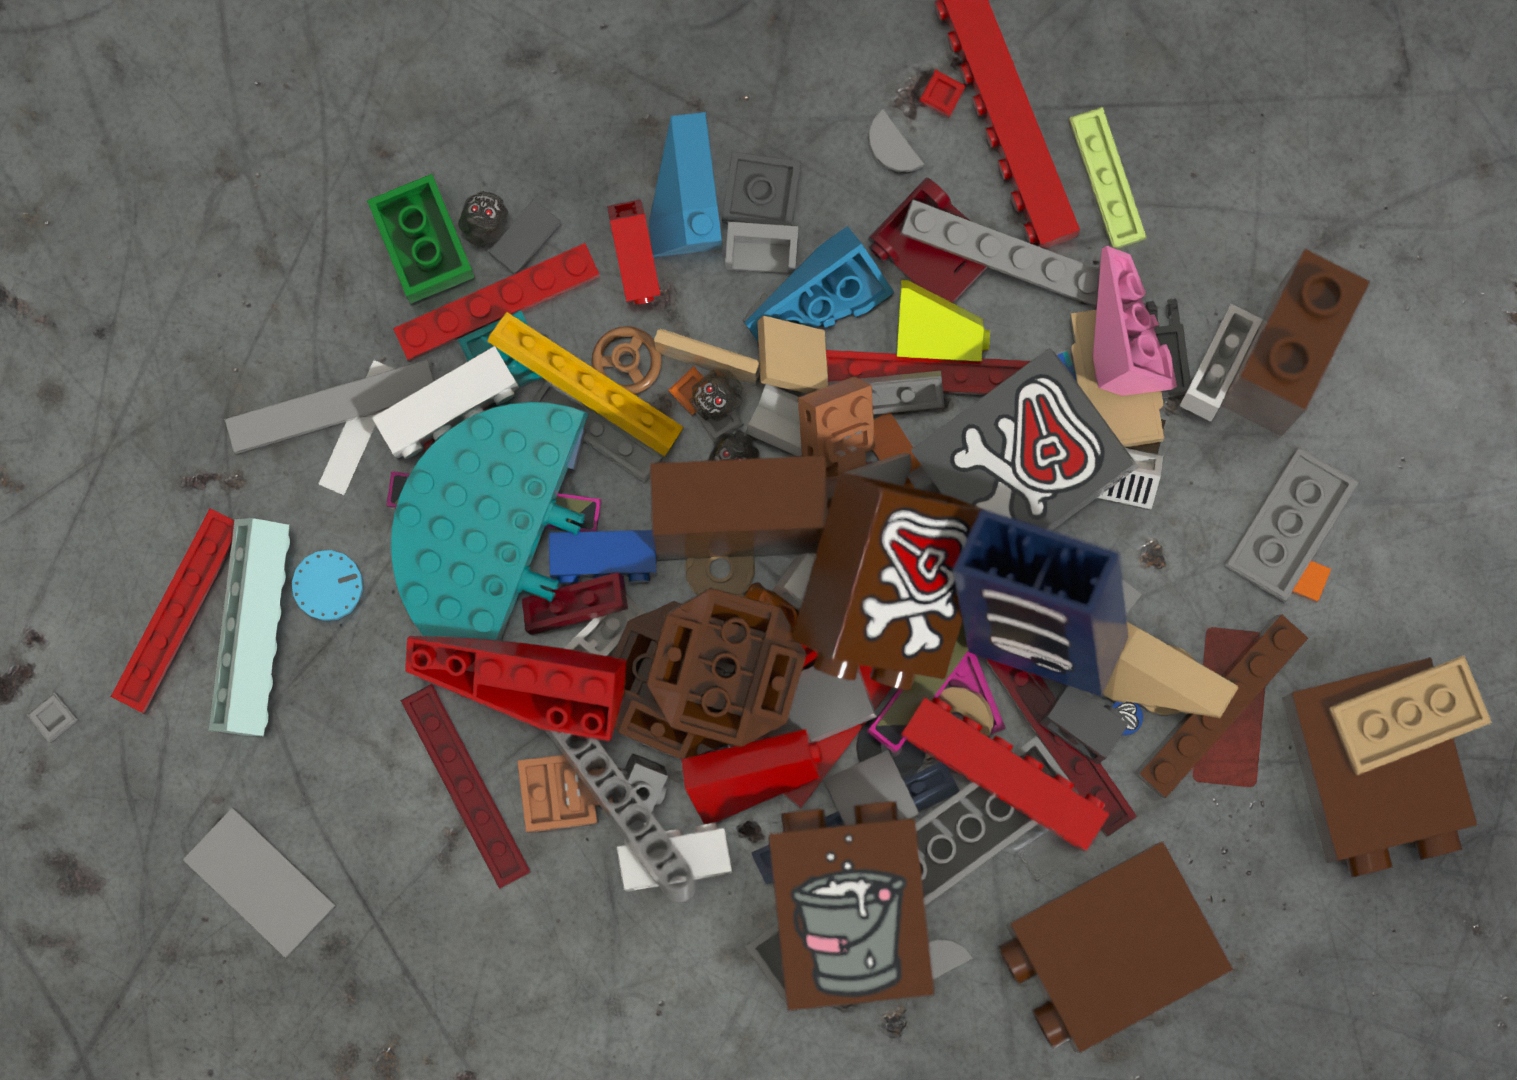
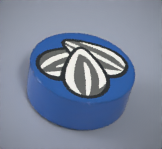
M1115 702L1111 706L1118 710L1123 716L1122 720L1129 724L1122 736L1131 735L1141 727L1143 713L1137 703Z

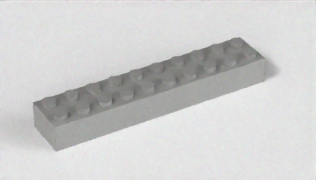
M1035 736L1013 752L1022 759L1025 755H1029L1042 763L1044 767L1041 771L1054 778L1056 774H1059L1069 780L1038 736ZM973 782L915 824L925 906L1038 823ZM1074 787L1072 790H1073L1074 792H1076L1077 794H1079L1078 791H1077V790L1075 789V787ZM777 923L745 947L787 1004Z

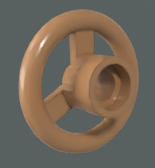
M623 326L608 331L598 340L593 349L591 362L592 367L606 377L608 376L604 372L603 367H615L621 372H628L635 384L619 385L633 394H638L649 388L658 377L661 369V353L655 350L654 339L647 332L636 327ZM620 337H632L630 343H622L616 346L612 356H603L605 348L613 340ZM642 343L646 345L651 356L650 369L645 377L642 376L638 369L640 362L638 350ZM628 354L633 357V360L630 364L623 365L620 363L621 356Z

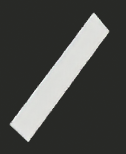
M374 360L366 378L394 370V368ZM381 412L346 422L319 485L342 495L345 494L376 425L372 417Z

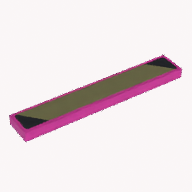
M963 621L945 680L915 675L912 689H897L867 729L869 734L893 753H896L905 742V739L900 736L923 699L927 698L931 701L933 697L938 698L971 654L968 652Z

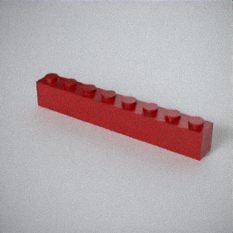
M934 1L939 19L941 21L946 20L951 32L947 33L950 47L953 53L959 51L963 64L959 65L963 80L966 85L971 83L976 95L972 97L978 116H985L989 126L985 128L991 148L997 147L1001 159L997 161L1001 175L1004 180L1010 179L1014 191L1010 192L1013 205L1017 212H1023L1027 223L1023 224V229L1030 244L1035 243L1036 246L1046 249L1078 237L1080 232L1079 225L989 1Z

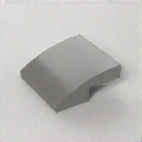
M888 750L823 780L845 826L855 825L853 806L897 801L899 820L910 819L919 815Z

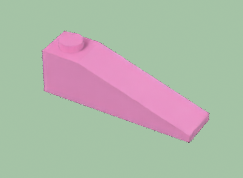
M1105 246L1101 251L1093 348L1095 378L1098 388L1121 396L1172 390L1177 387L1172 357L1167 344L1160 345L1154 330L1159 325L1155 314L1150 315L1145 308L1142 297L1145 296L1146 292L1132 257L1128 253L1109 246Z

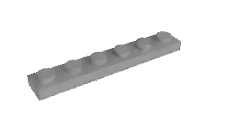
M911 201L900 235L1090 306H1097L1099 269L921 202Z

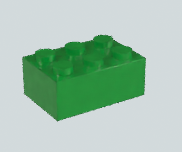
M432 174L367 200L410 304L475 278Z

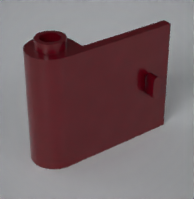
M926 177L868 237L871 242L868 248L880 261L884 262L888 259L914 284L954 303L987 267L900 235L912 200L969 220L952 205L951 199L946 192L933 180ZM963 263H965V264L955 273V271H956Z

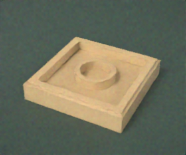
M762 316L757 321L761 383L806 394L828 386L825 330L768 316Z

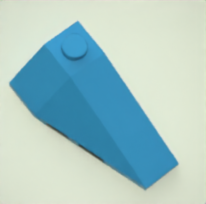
M847 226L821 244L744 323L757 341V321L762 316L813 328L820 325L826 328L834 325L835 320L853 314L856 317L867 313L895 292L863 244Z

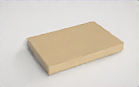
M663 329L657 330L654 344L655 350L661 353V355L756 385L760 374L758 360Z

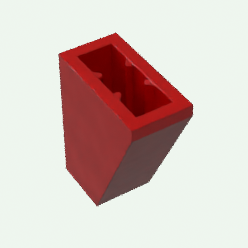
M639 199L609 205L607 209L626 302L633 301L634 304L651 302L654 300V296L661 295L642 201Z

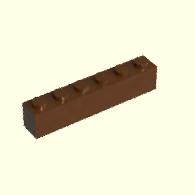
M1275 615L1221 675L1239 687L1221 718L1187 713L1134 774L1157 795L1166 798L1307 641L1308 637L1284 615Z

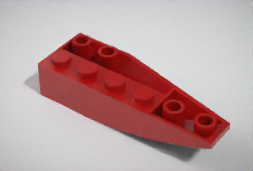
M409 636L407 637L405 672L539 729L610 741L624 694L627 659L519 642L459 637Z

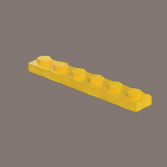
M508 312L505 313L487 342L664 457L684 428Z

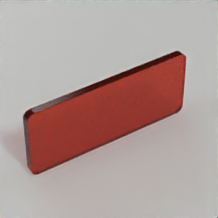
M1216 627L1209 628L1205 634L1203 666L1221 676L1260 632ZM1265 688L1193 767L1192 776L1196 782L1247 788L1256 785Z

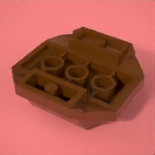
M710 587L666 613L646 683L671 728L742 747L766 733L787 724L806 658V652L800 643L791 639L793 629L779 606ZM723 657H730L735 661L734 671L727 676L719 675L715 670L717 661Z
M672 601L660 608L629 620L625 626L613 654V657L627 659L624 694L615 727L617 732L623 736L682 760L705 754L729 743L671 728L646 682L666 613L681 605L679 602ZM730 657L720 658L715 665L716 672L722 676L730 675L735 669V661Z

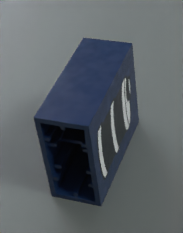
M981 509L953 569L968 652L1102 697L1128 639L1120 553Z

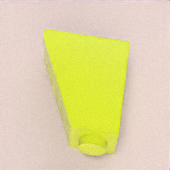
M901 280L897 357L982 361V351H989L990 330H984L983 318L909 280Z

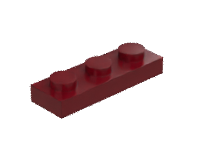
M619 572L558 588L557 590H551L555 593L551 602L536 595L521 598L525 631L530 635L628 609L624 576Z

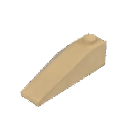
M1127 622L1128 639L1103 696L1114 702L1144 704L1146 707L1157 708L1158 706L1177 709L1184 713L1221 718L1239 687Z

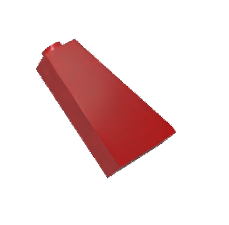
M807 729L750 742L742 747L734 746L682 759L685 790L703 824L716 823L819 778L818 763L823 762L819 742H812Z

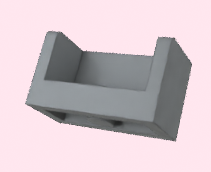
M728 222L725 269L792 274L796 269L798 226Z

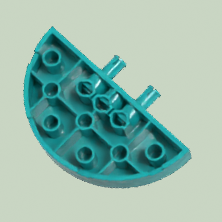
M539 402L515 403L495 407L475 414L451 428L433 443L419 459L407 478L395 509L391 534V556L395 581L402 602L410 618L423 636L501 641L518 595L522 590L547 599L549 602L553 600L555 593L542 588V585L557 590L559 580L530 571V564L544 528L548 523L571 532L576 536L581 527L568 522V519L583 524L585 514L557 505L556 497L582 428L585 426L588 413L568 406Z

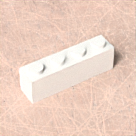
M494 346L377 414L372 419L393 455L397 459L402 456L404 459H409L423 450L422 444L433 438L437 441L453 426L475 414L483 412V409L494 402L498 406L509 401L515 396L513 391L519 387Z

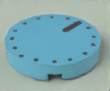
M333 550L317 551L304 558L296 568L292 579L293 596L298 606L309 616L322 621L339 620L350 614L358 604L363 592L362 575L355 562L345 554Z

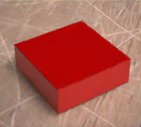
M935 69L919 99V103L950 118L966 89V85Z

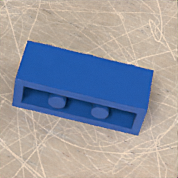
M653 530L579 532L577 536L571 532L549 533L550 577L558 579L561 585H573L579 583V578L595 579L619 572L624 577H629V582L631 583L650 582V576H657V555Z

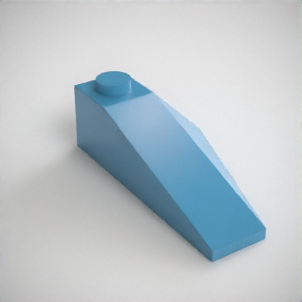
M705 112L671 116L649 218L653 257L722 249Z

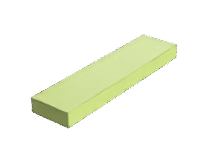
M1103 107L1069 117V123L1111 247L1118 249L1145 240L1146 234Z

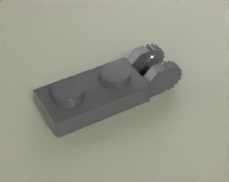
M1167 299L1166 312L1170 325H1158L1154 328L1160 345L1167 344L1177 384V387L1172 390L1161 391L1162 398L1185 396L1191 384L1183 324H1180L1176 299ZM1146 302L1145 308L1150 315L1155 314L1158 322V310L1155 302Z

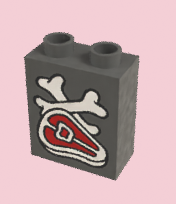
M1049 348L911 449V452L921 465L907 476L915 488L951 495L987 511L1052 531L1139 468V466L1058 355Z

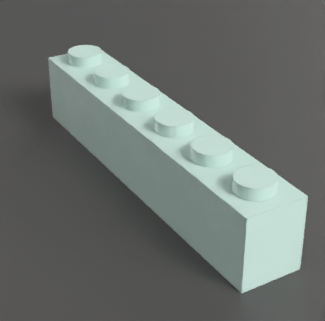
M255 518L235 519L209 724L210 731L244 736H264V730L269 718L267 711L268 697L273 685L271 675L272 664L277 651V642L275 640L277 623L281 617V590L286 578L284 571L285 557L290 545L289 525Z

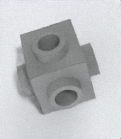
M632 753L625 769L620 768L619 770L652 813L655 804L659 806L665 797L667 786L664 784L668 774L664 765ZM616 794L618 802L623 801L626 795Z

